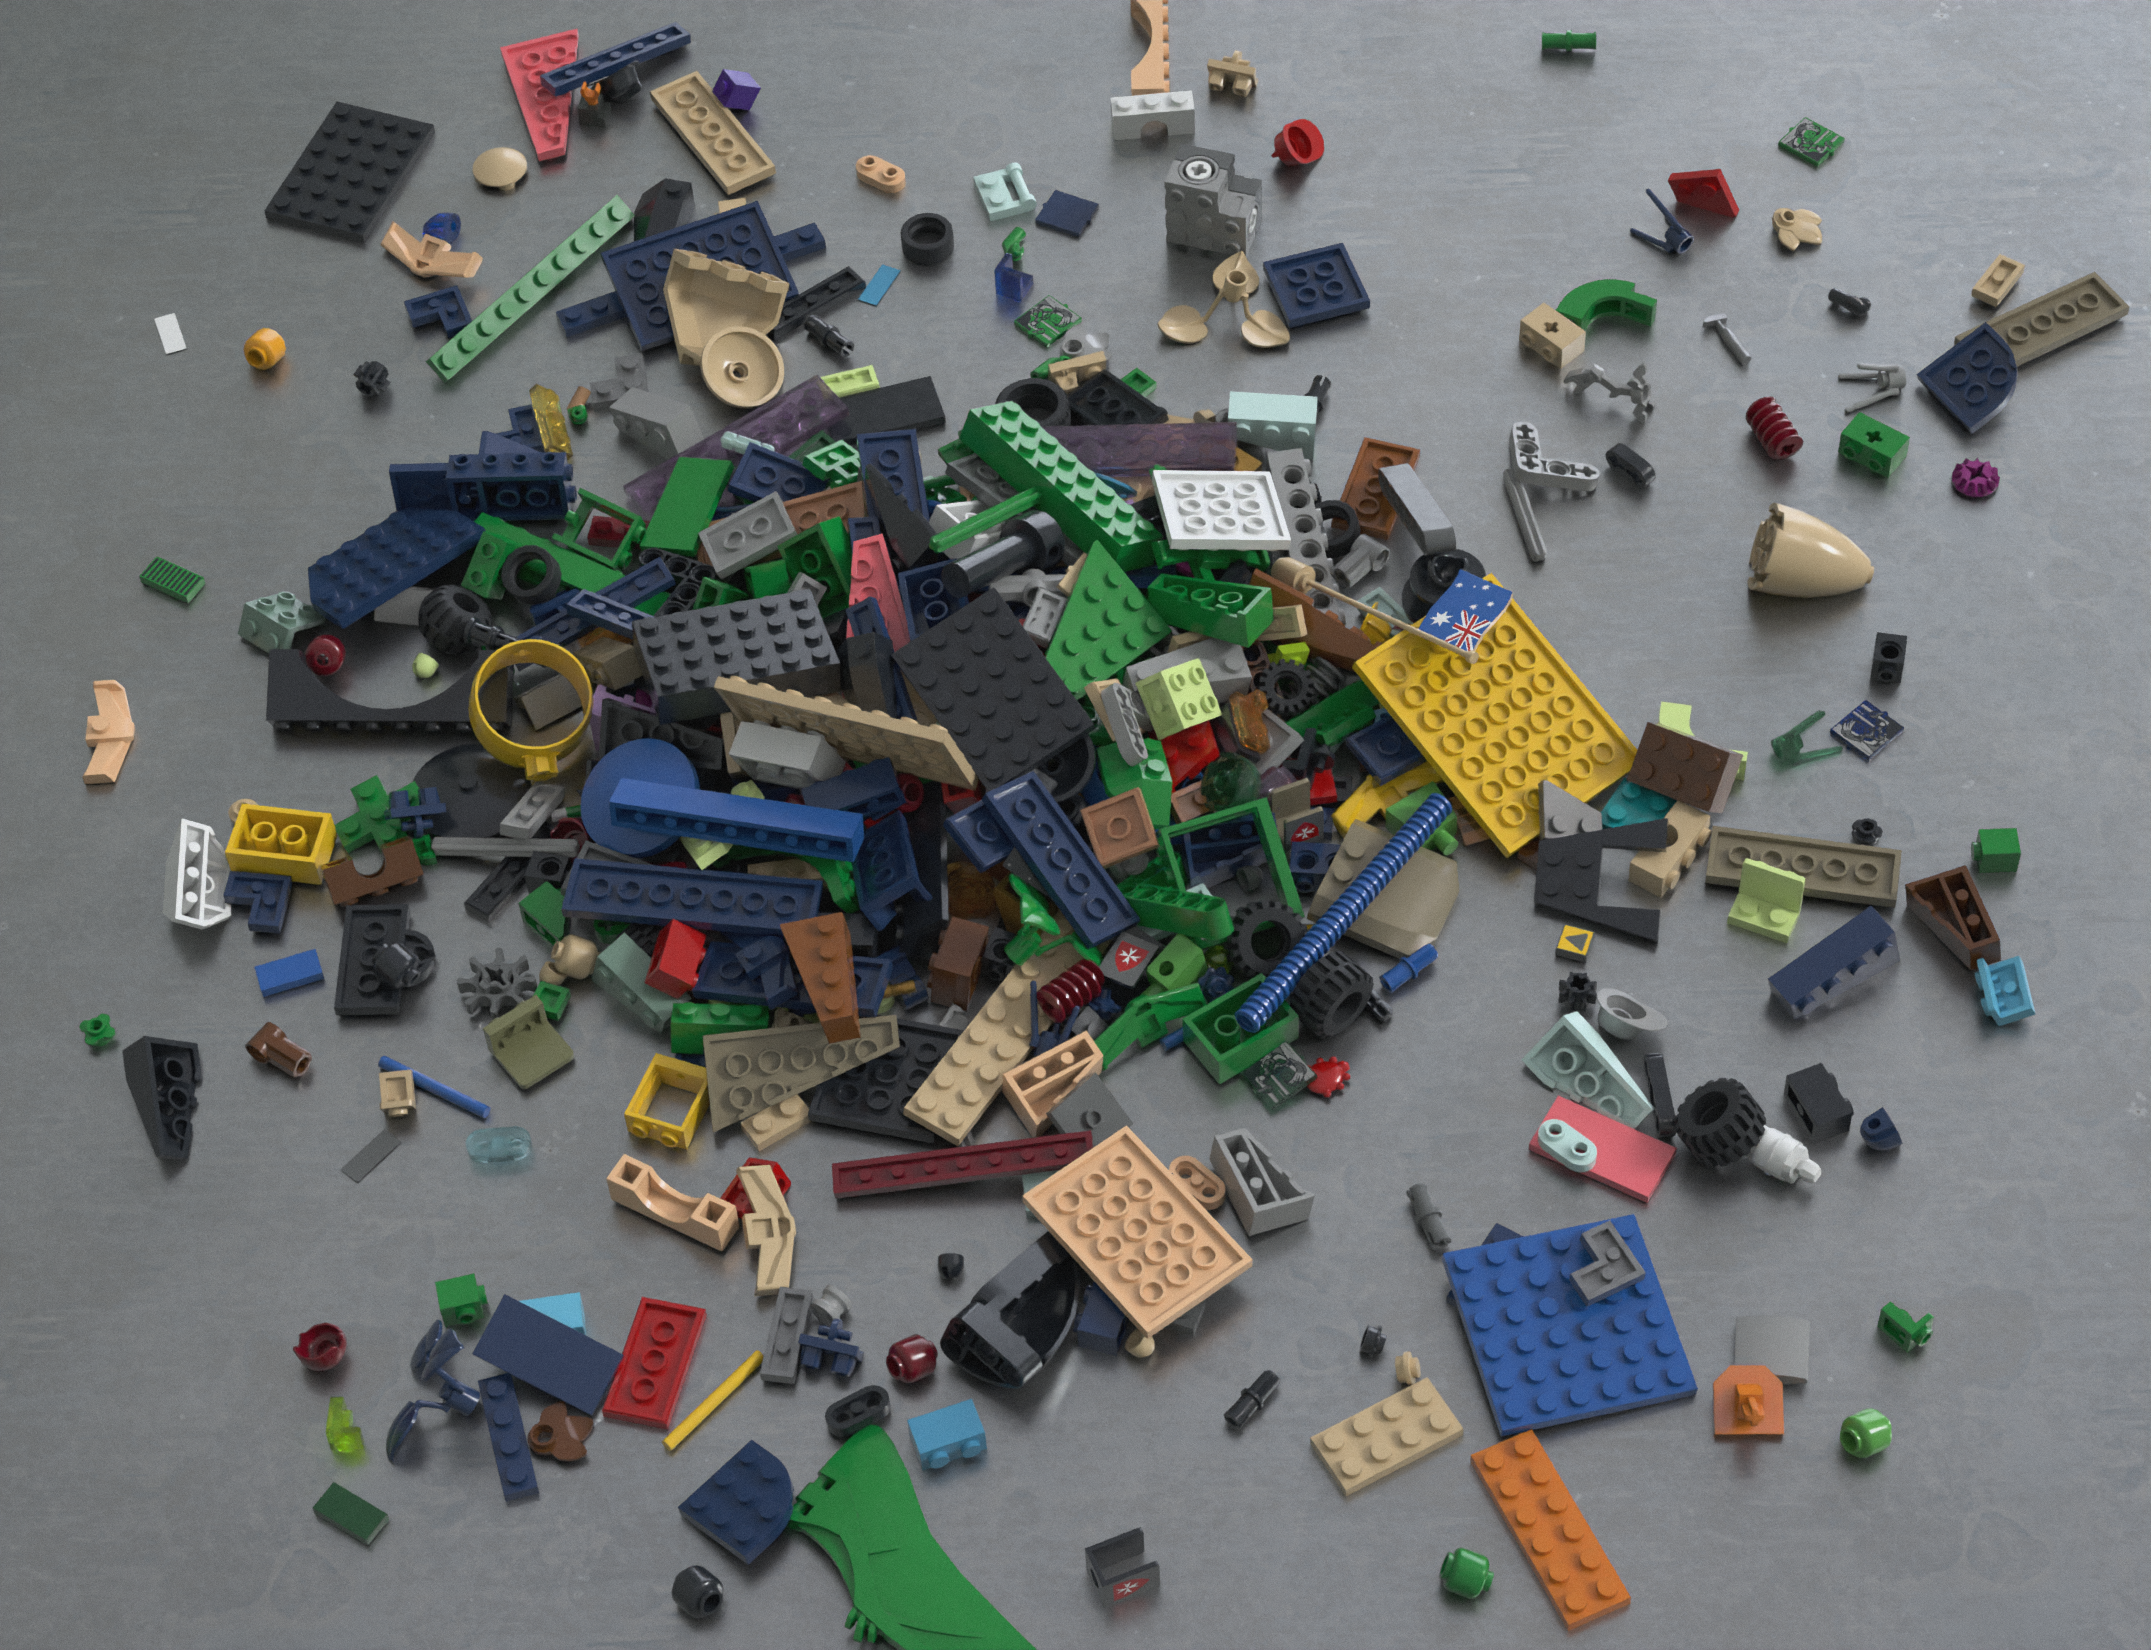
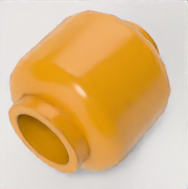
M262 328L257 330L245 342L243 351L246 360L251 366L260 370H267L282 359L285 355L286 346L283 338L276 331L270 328Z

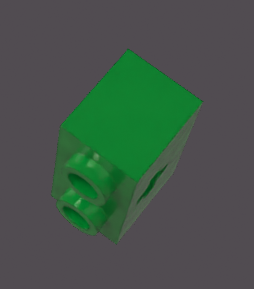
M1859 412L1841 432L1838 453L1889 478L1907 457L1910 437Z
M483 531L461 586L483 597L502 600L506 590L501 578L502 566L508 555L524 545L501 534Z

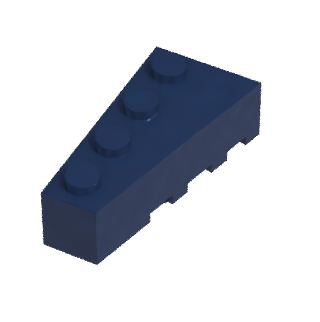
M1870 906L1769 977L1768 982L1771 993L1794 1020L1802 1015L1809 1014L1816 1007L1898 963L1900 955L1895 931Z

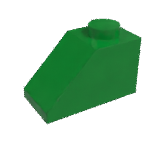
M546 881L518 904L522 921L553 948L557 941L561 942L565 936L569 935L571 917H563L561 908L565 896L561 895V888L555 889Z

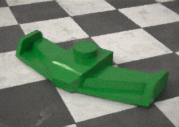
M1168 539L1151 543L1158 569H1162L1163 566L1197 559L1199 568L1226 569L1231 562H1236L1239 558L1245 561L1247 566L1258 568L1262 572L1266 571L1270 565L1267 550L1239 551L1236 549H1219L1211 551L1207 549H1189L1183 551L1170 549Z
M1194 983L1151 996L1142 994L1130 1001L1125 1008V1013L1094 1040L1103 1054L1102 1071L1108 1069V1065L1132 1042L1135 1041L1138 1046L1143 1048L1169 1033L1165 1022L1188 1016L1207 1005L1199 984Z

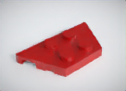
M1210 720L1160 740L1172 779V793L1176 792L1175 787L1186 777L1192 780L1201 772L1203 767L1209 765L1220 756ZM1155 730L1148 732L1149 739L1158 740Z

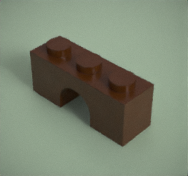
M408 835L379 845L383 862L379 870L372 874L358 872L350 855L320 865L334 905L340 903L341 907H345L346 905L358 902L359 896L370 893L371 897L388 892V887L400 883V886H407L417 882V877L424 875L410 836Z

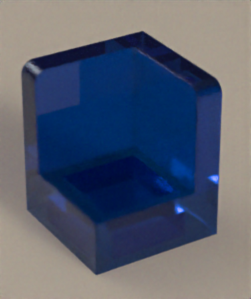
M1006 253L994 270L996 294L1021 302L1034 284L1033 275L1013 269L1012 254Z

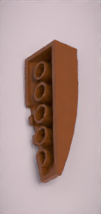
M1258 569L1254 571L1249 585L1271 588L1273 608L1302 604L1307 635L1271 640L1275 645L1306 642L1310 650L1308 657L1315 659L1318 656L1325 660L1327 659L1335 667L1353 672L1355 671L1352 666L1357 660L1382 645L1379 641L1375 642L1374 645L1371 644L1369 637L1355 626L1350 630L1338 620V615L1329 609L1325 614L1312 606L1314 600L1309 596Z

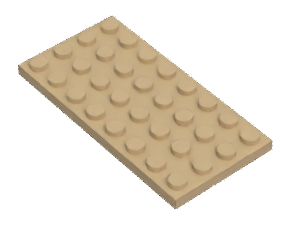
M730 676L729 679L717 677L714 685L715 690L740 722L754 723L755 720H759L775 728H780L784 725L806 734L808 731H815L824 735L825 741L830 746L836 748L839 756L844 759L869 764L873 760L890 757L897 772L912 773L918 777L976 790L979 781L977 775L965 759L964 754L957 747L956 742L949 735L948 730L940 725L930 724L929 727L919 725L917 721L908 717H901L900 720L894 719L879 710H872V713L865 712L849 703H844L843 706H840L820 696L811 699L791 689L782 692L766 683H758V685L749 684L746 680L737 676Z

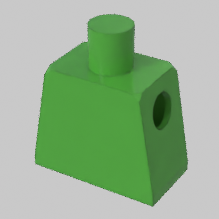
M1432 781L1386 809L1385 828L1395 835L1430 794L1438 793L1443 796L1437 785ZM1453 809L1452 813L1446 817L1445 821L1441 823L1421 847L1428 850H1433L1437 847L1444 855H1450L1457 849L1458 841L1454 838L1457 832V816Z
M1177 934L1147 967L1146 974L1150 986L1142 994L1151 996L1198 983V978L1203 976L1208 969L1203 950L1185 935Z

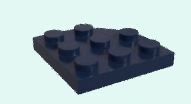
M1985 322L1920 371L1917 377L1939 402L1973 434L1999 414L2008 404L2016 388L2018 372L2016 361L2009 345Z
M751 1440L680 1504L678 1509L681 1516L749 1565L782 1533L788 1524L794 1509L792 1506L794 1486L783 1463L772 1453Z

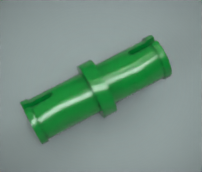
M1566 30V33L1542 32V50L1566 49V52H1572V49H1596V32L1572 33V30Z

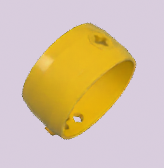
M519 640L496 650L478 669L469 697V718L478 741L489 754L507 765L525 769L527 780H534L535 782L546 781L552 777H557V762L572 753L583 740L592 717L594 705L593 690L584 667L569 651L557 644L544 640ZM518 663L541 664L556 670L573 685L582 703L583 720L573 733L557 743L536 747L520 745L499 735L486 721L478 700V692L481 686L492 674L506 666Z

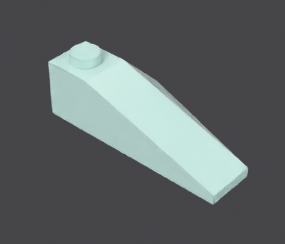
M1578 1011L1563 1015L1522 1058V1061L1547 1086L1557 1088L1569 1095L1574 1101L1582 1102L1596 1110L1597 1113L1633 1129H1636L1655 1110L1601 1036Z

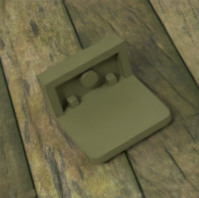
M537 995L527 1001L520 1002L514 1009L501 1017L493 1019L483 1028L488 1050L522 1089L529 1088L574 1058L573 1050L547 1021L544 1004Z

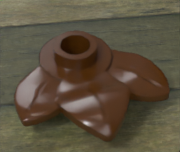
M563 1401L554 1403L542 1411L539 1423L531 1428L527 1437L528 1445L534 1453L539 1455L551 1454L560 1461L581 1459L587 1455V1450L582 1442L589 1436L592 1430L593 1419L583 1416H567L565 1403ZM542 1438H550L547 1442H540Z

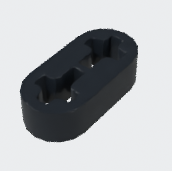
M1623 443L1616 444L1605 454L1609 466L1637 488H1645L1656 478L1651 464Z

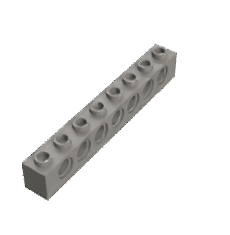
M1302 448L1267 453L1266 471L1271 474L1291 538L1290 549L1284 550L1285 557H1291L1311 566L1315 571V581L1339 593L1338 584L1332 583L1331 576L1334 575L1332 558H1327L1325 553L1328 550L1327 535L1320 531V526L1323 525L1321 509L1315 508L1314 501H1317L1316 486L1314 483L1310 484L1308 478L1311 476L1310 460L1304 459ZM1313 587L1305 594L1314 600L1312 606L1315 608L1317 606L1325 607L1324 609H1318L1324 614L1329 609L1338 615V620L1344 626L1346 625L1343 608L1338 609L1337 601H1340L1339 599ZM1308 657L1312 664L1317 668L1315 660Z

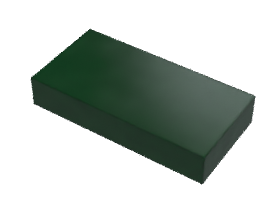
M335 1482L331 1484L312 1507L314 1514L366 1545L372 1542L389 1521L387 1513Z

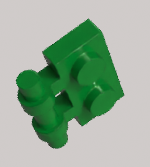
M840 440L806 455L802 466L822 481L829 478L833 479L834 481L830 484V488L833 489L857 482L858 468L860 467L858 451L846 442Z

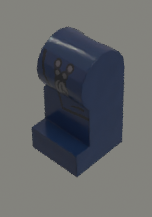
M899 946L876 957L892 961L893 970L888 982L889 985L914 980L916 992L894 996L903 1010H908L928 1000V992L924 983L916 975L915 970L907 960L906 953H899Z

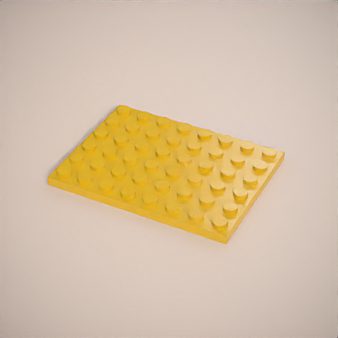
M1492 573L1482 578L1504 588ZM1513 598L1505 613L1484 635L1475 650L1479 655L1475 664L1467 662L1465 657L1403 630L1357 660L1352 666L1362 681L1506 858L1540 836L1538 783L1547 780L1582 802L1587 803L1628 775L1637 753L1636 747ZM1426 616L1411 626L1418 629Z

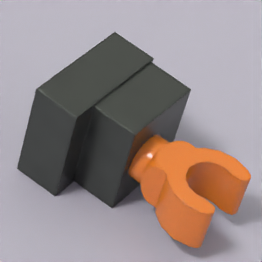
M586 82L582 84L580 90L582 97L578 106L580 125L606 127L611 106L610 102H604L603 94H600L601 85L599 83H596L594 90H590Z

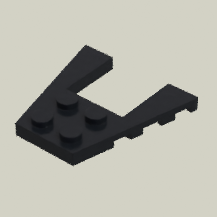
M1658 819L1539 841L1534 904L1572 917H1580L1600 926L1605 925L1631 936L1636 935L1653 943H1658L1660 910L1598 906L1603 848L1666 852L1668 819Z

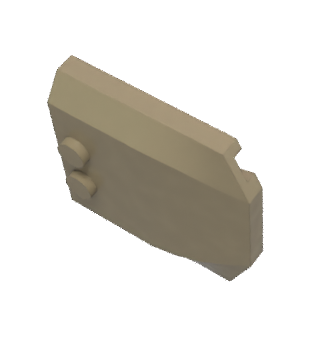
M1355 819L1316 892L1308 911L1307 919L1316 923L1322 918V915L1327 912L1328 908L1339 899V896L1356 880L1361 871L1367 867L1373 858L1378 855V852L1395 835ZM1419 847V850L1414 853L1413 857L1397 872V875L1380 891V894L1375 897L1374 901L1358 916V919L1352 923L1351 927L1343 935L1399 959L1402 957L1408 958L1424 945L1431 944L1434 946L1458 898L1457 862L1424 847Z

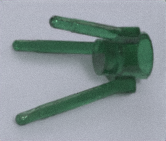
M1818 710L1788 732L1771 740V746L1780 761L1789 758L1792 764L1803 759L1841 752L1843 747H1828L1800 753V749L1804 747V744L1799 734L1825 716L1826 713Z

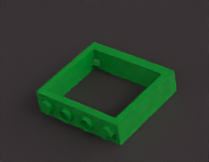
M1267 797L1165 827L1156 832L1160 846L1154 850L1158 857L1162 856L1165 869L1162 870L1167 887L1172 886V889L1186 891L1170 839L1252 814L1281 904L1292 907L1294 913H1299L1302 918H1305ZM1265 921L1254 929L1252 935L1277 927L1272 922ZM1185 935L1202 950L1223 945V942H1227V937L1218 940H1202L1199 937Z

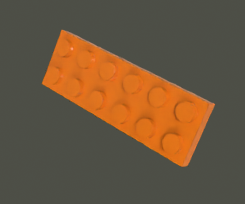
M1532 1429L1471 1455L1470 1462L1567 1631L1630 1604L1631 1596Z

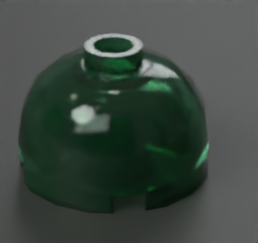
M1229 751L1218 754L1222 757L1217 762L1211 761L1208 764L1201 783V795L1206 796L1208 803H1204L1206 808L1213 812H1219L1258 799L1262 785L1261 774L1252 761L1240 754Z

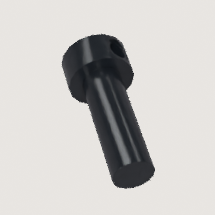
M1038 510L1027 512L1008 521L1002 527L1000 539L948 563L943 568L941 577L944 588L953 597L962 598L1014 572H1017L1019 575L1030 569H1039L1044 572L1056 566L1062 560L1065 552V539L1060 526L1050 515Z

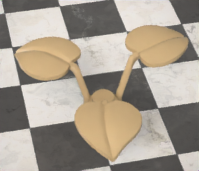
M1243 251L1230 256L1215 269L1212 282L1215 288L1219 290V294L1205 316L1201 317L1200 313L1193 307L1179 305L1165 312L1157 324L1159 330L1165 336L1176 342L1184 344L1199 342L1208 333L1204 323L1209 320L1221 299L1225 297L1227 301L1232 303L1239 302L1240 300L1243 301L1244 314L1247 321L1241 326V334L1249 344L1260 348H1271L1285 345L1290 339L1286 326L1272 312L1258 310L1253 316L1250 314L1248 297L1249 294L1258 288L1259 276Z

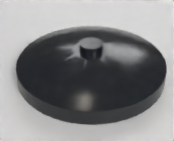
M481 744L460 745L437 754L421 767L413 779L419 789L436 787L440 803H445L446 805L445 813L421 816L422 820L432 819L433 828L423 829V833L425 835L429 834L432 840L435 837H506L505 835H500V823L532 787L531 780L526 779L525 769L513 767L497 760Z

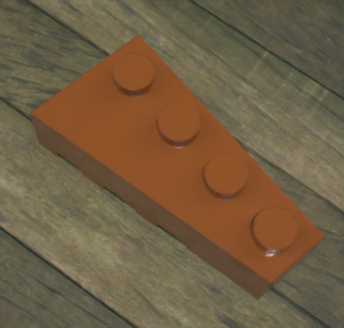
M839 912L779 924L829 1044L861 1038L851 936L843 913Z

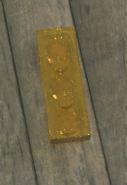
M536 383L529 390L544 451L566 452L568 461L573 456L570 445L571 440L565 426V418L562 415L559 396L552 389H546Z

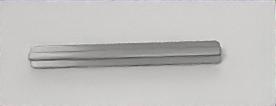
M435 837L433 838L431 849L434 850L435 855L531 857L533 851L575 858L579 854L580 845L576 839L530 838V840H516L513 838Z

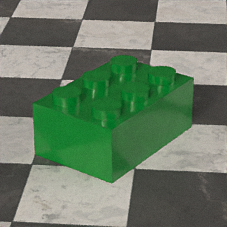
M840 516L820 522L777 546L793 581L797 574L802 572L827 587L817 605L822 620L831 614L849 608L852 557L849 535Z
M1262 973L1182 1018L1183 1041L1219 1084L1259 1062L1283 1043L1290 1044L1299 1038V1016L1285 1000L1272 1013V1016L1266 1020L1265 1024L1260 1026L1256 1033L1244 1030L1237 1023L1235 1012L1241 1009V1006L1247 1002V999L1264 982L1266 977Z

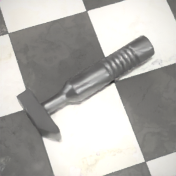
M1721 313L1708 316L1704 320L1702 327L1716 325L1720 330V336L1741 364H1748L1751 361V356L1743 348L1729 328H1725L1722 324L1727 321L1728 317L1726 314Z

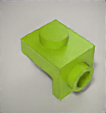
M1306 642L1280 645L1277 647L1276 653L1267 654L1270 663L1275 662V664H1278L1280 659H1285V663H1289L1290 659L1295 660L1294 664L1299 666L1300 663L1306 664L1310 650Z

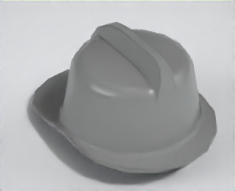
M1604 988L1600 989L1596 995L1600 1005L1597 1018L1598 1023L1617 1038L1630 1040L1636 1038L1643 1030L1661 1031L1668 1026L1667 1019L1661 1013L1638 1002L1622 991Z

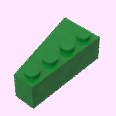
M1160 574L1148 586L1149 602L1166 624L1247 648L1274 621L1272 593L1269 587Z

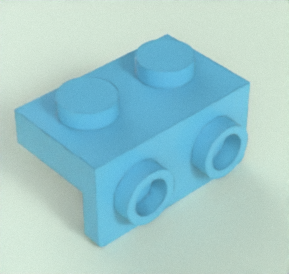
M2020 956L1989 966L1984 958L1977 959L1979 971L1975 972V978L1980 990H1984L1985 997L1981 998V1004L1987 1017L1992 1016L1997 1025L2002 1026L2036 1014L2024 964Z

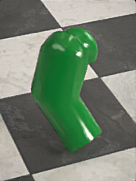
M1015 227L1002 242L1005 256L1011 261L1020 260L1024 254V247L1020 248L1019 244L1026 237V232L1021 227Z

